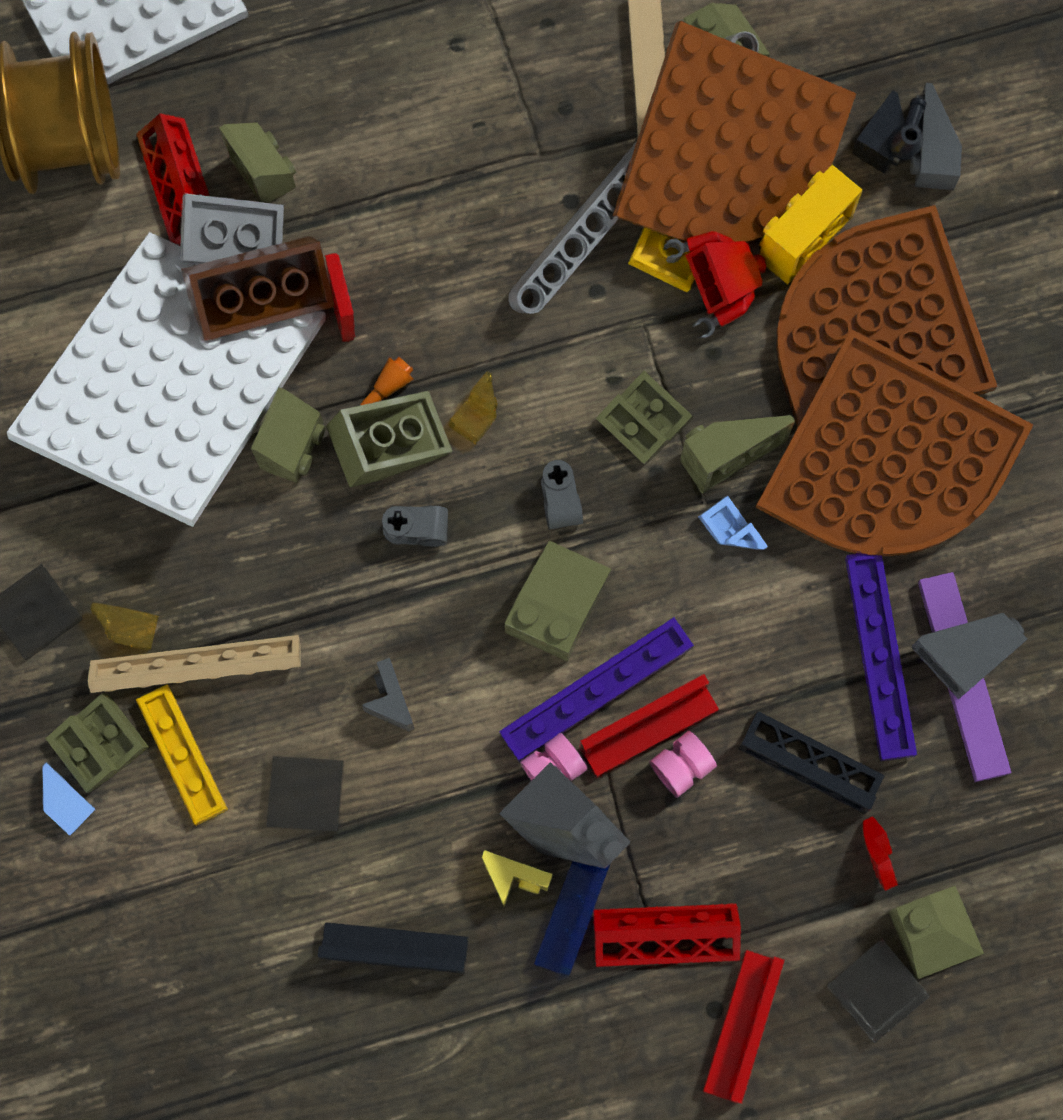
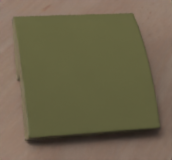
M645 371L621 395L618 394L596 417L643 464L648 463L694 418Z
M101 693L77 716H70L45 738L86 793H90L105 783L149 748L108 693Z

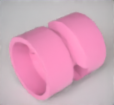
M687 731L673 742L672 751L664 749L649 762L661 782L677 798L694 785L693 778L702 779L717 767L708 749L690 731Z
M559 733L545 744V751L543 753L535 751L520 762L531 781L550 762L571 782L587 771L583 759L562 733Z

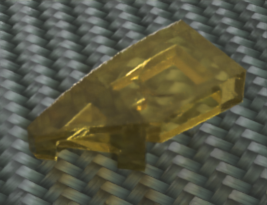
M488 371L471 389L469 398L449 421L450 428L475 445L491 427L497 416V399L494 397L492 374Z
M100 603L91 604L90 610L100 621L109 640L113 639L114 643L147 651L151 649L158 615Z

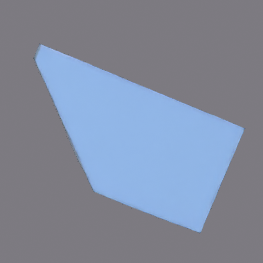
M728 496L698 516L718 544L764 550L768 547L752 523L745 521Z
M45 762L42 765L43 811L67 834L71 835L91 815L95 808Z

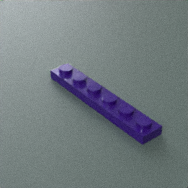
M860 553L847 555L845 562L880 761L915 757L917 751L882 555Z
M673 617L506 726L499 733L518 762H521L533 752L545 746L559 733L563 734L693 649L694 645Z

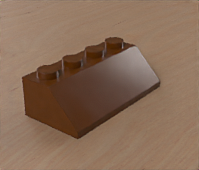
M311 236L181 269L189 302L205 341L335 307L320 241Z

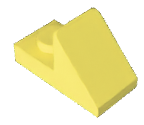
M484 850L482 855L483 863L503 906L506 904L514 880L520 881L519 888L531 893L539 894L540 889L548 891L553 874Z

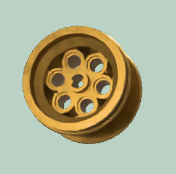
M75 31L71 32L69 37L70 55L17 62L9 43L6 41L0 43V156L8 178L13 182L18 181L21 176L22 182L30 194L36 193L38 188V171L90 164L95 180L100 185L105 182V174L109 173L113 180L120 177L119 150L111 98L98 43L92 32L86 33L84 41H81Z

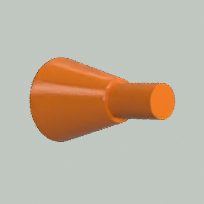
M399 356L395 361L389 357L374 385V389L360 405L382 401L384 397H389L414 379L410 376L413 369Z

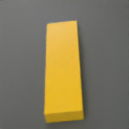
M166 684L136 699L194 825L197 826L227 811L228 808L170 686Z

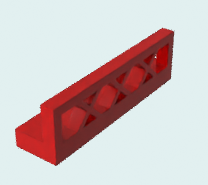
M158 114L136 135L169 240L181 246V234L179 233L178 226L182 217L183 195L187 193L209 196V192L185 118ZM156 132L157 142L155 150H153L149 137ZM163 159L166 163L164 178H162L160 173ZM171 188L174 189L176 195L173 207H171L169 201Z
M705 674L581 740L579 748L595 777L602 776L717 713L719 708L707 689L709 681Z
M737 904L593 910L596 967L740 961L741 924ZM718 938H732V948L716 949L711 944ZM686 939H691L696 943L690 950H679L675 947L678 942ZM645 941H655L661 945L654 952H644L639 948ZM618 942L624 946L618 953L603 954V943Z
M749 950L745 951L703 1092L742 1104L783 968L784 959L775 956L770 958Z

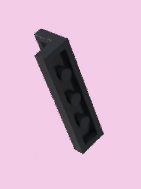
M757 711L738 749L863 814L871 810L877 798L875 795L885 776ZM760 722L773 728L778 742L770 743L754 735ZM781 733L790 738L783 740ZM795 741L804 744L809 758L803 760L789 753L786 750L785 744ZM812 749H814V750H816V751H818V752H820V753H822V754L817 755V756H814V753H813V750H812ZM827 757L836 760L841 774L835 776L819 768L817 760ZM844 765L853 769V771L846 772ZM861 773L874 781L869 791L866 792L850 784L848 777Z
M325 922L322 946H319L318 957L322 960L465 974L469 937Z

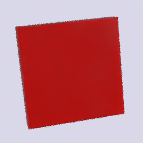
M337 253L325 255L326 271L342 342L351 341L355 338L354 312L340 258Z

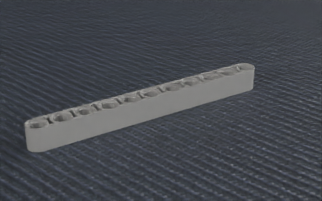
M743 31L724 38L733 43L738 40L743 47L755 52L759 50L758 40L750 32ZM636 143L511 289L509 303L513 310L518 313L534 314L542 310L619 219L612 216L615 206L613 207L609 204L607 194L610 189H613L619 197ZM589 214L594 215L597 221V226L592 232L586 227V218ZM568 239H571L576 246L575 253L571 257L564 250ZM547 264H550L555 272L554 278L550 282H547L543 277V269ZM526 289L530 290L533 294V302L529 307H525L521 301V296Z

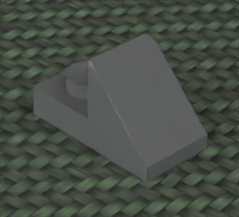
M390 658L376 662L380 672L373 674L378 690L380 694L387 692L388 695L362 704L364 712L406 731L414 730L415 727Z

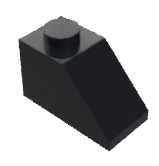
M891 91L857 138L852 152L853 155L883 174L887 172L892 164L897 167L902 161L894 157L888 149L890 134L896 128L905 124L897 92Z

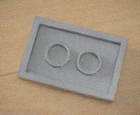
M185 193L182 198L180 263L199 265L281 244L283 239L284 205Z

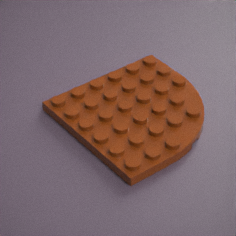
M676 22L612 216L683 242H687L689 237L710 231L731 237L734 241L747 242L764 236L763 229L767 223L775 216L780 218L787 211L785 207L797 193L802 196L809 189L807 185L818 171L824 173L832 165L856 93L685 22Z
M936 205L873 220L840 233L831 242L812 254L798 271L786 293L779 315L776 348L782 381L797 428L850 329L976 395L992 392L997 388V383Z
M850 329L755 507L822 543L850 553L897 556L923 551L954 537L986 510L1004 484L1033 424Z

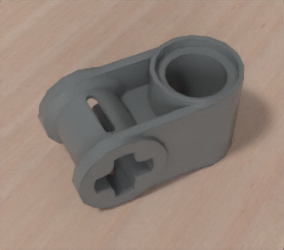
M562 460L549 462L543 470V477L541 479L548 529L583 524L581 502L577 494L571 466ZM552 474H558L559 478L563 479L562 484L556 485V481L552 479Z
M441 506L391 507L383 514V534L393 544H413L429 547L444 546L447 544L448 509ZM395 520H402L400 531L394 530Z

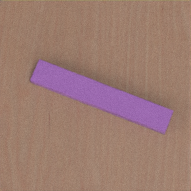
M953 572L918 581L932 633L968 623ZM984 678L959 700L949 690L974 781L979 782L1011 774Z

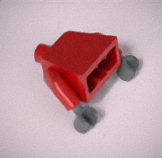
M716 231L689 237L687 242L684 243L677 239L667 241L664 249L674 247L679 252L677 255L667 257L666 261L669 263L678 262L683 253L690 251L685 256L708 314H715L712 318L703 317L693 323L692 327L701 322L706 323L708 326V332L698 338L709 337L713 334L716 326L721 325L723 327L746 314L755 299L754 290L762 286L763 283L760 275L766 270V261L763 256L759 254L752 255L750 247L745 241H734L731 237Z

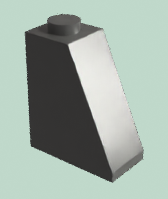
M1004 613L922 635L911 648L959 700L1020 647L1027 638L1024 635L1023 627L1017 620L1012 617L1008 618Z

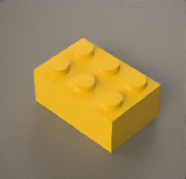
M831 165L824 173L818 171L807 185L809 189L802 196L797 193L786 205L785 210L787 211L780 218L777 216L773 217L763 229L765 236L759 244L761 246L759 255L764 257L766 267L787 285L794 279L812 254L828 244L853 218L863 190L834 165Z

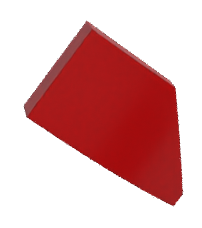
M872 816L863 821V834L875 875L883 889L887 891L898 885L891 860L888 857L893 852L887 832Z

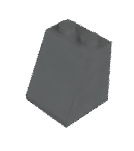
M551 762L499 813L538 853L592 866L606 868L631 843L609 818Z

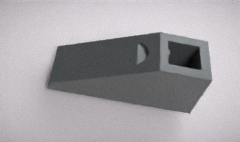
M925 83L921 95H916L915 97L925 100L927 106L923 110L918 125L922 134V146L918 154L911 159L910 174H915V187L954 190L961 173L962 145L933 84Z

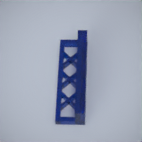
M575 861L571 862L534 965L565 977L570 976L610 864L606 868H601Z

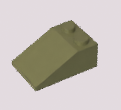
M429 391L342 409L326 425L350 488L380 481L453 452Z
M792 415L714 422L706 428L703 425L697 426L686 435L687 439L684 441L680 462L703 494L786 443L795 420Z
M549 541L505 621V633L568 662L611 572V568Z

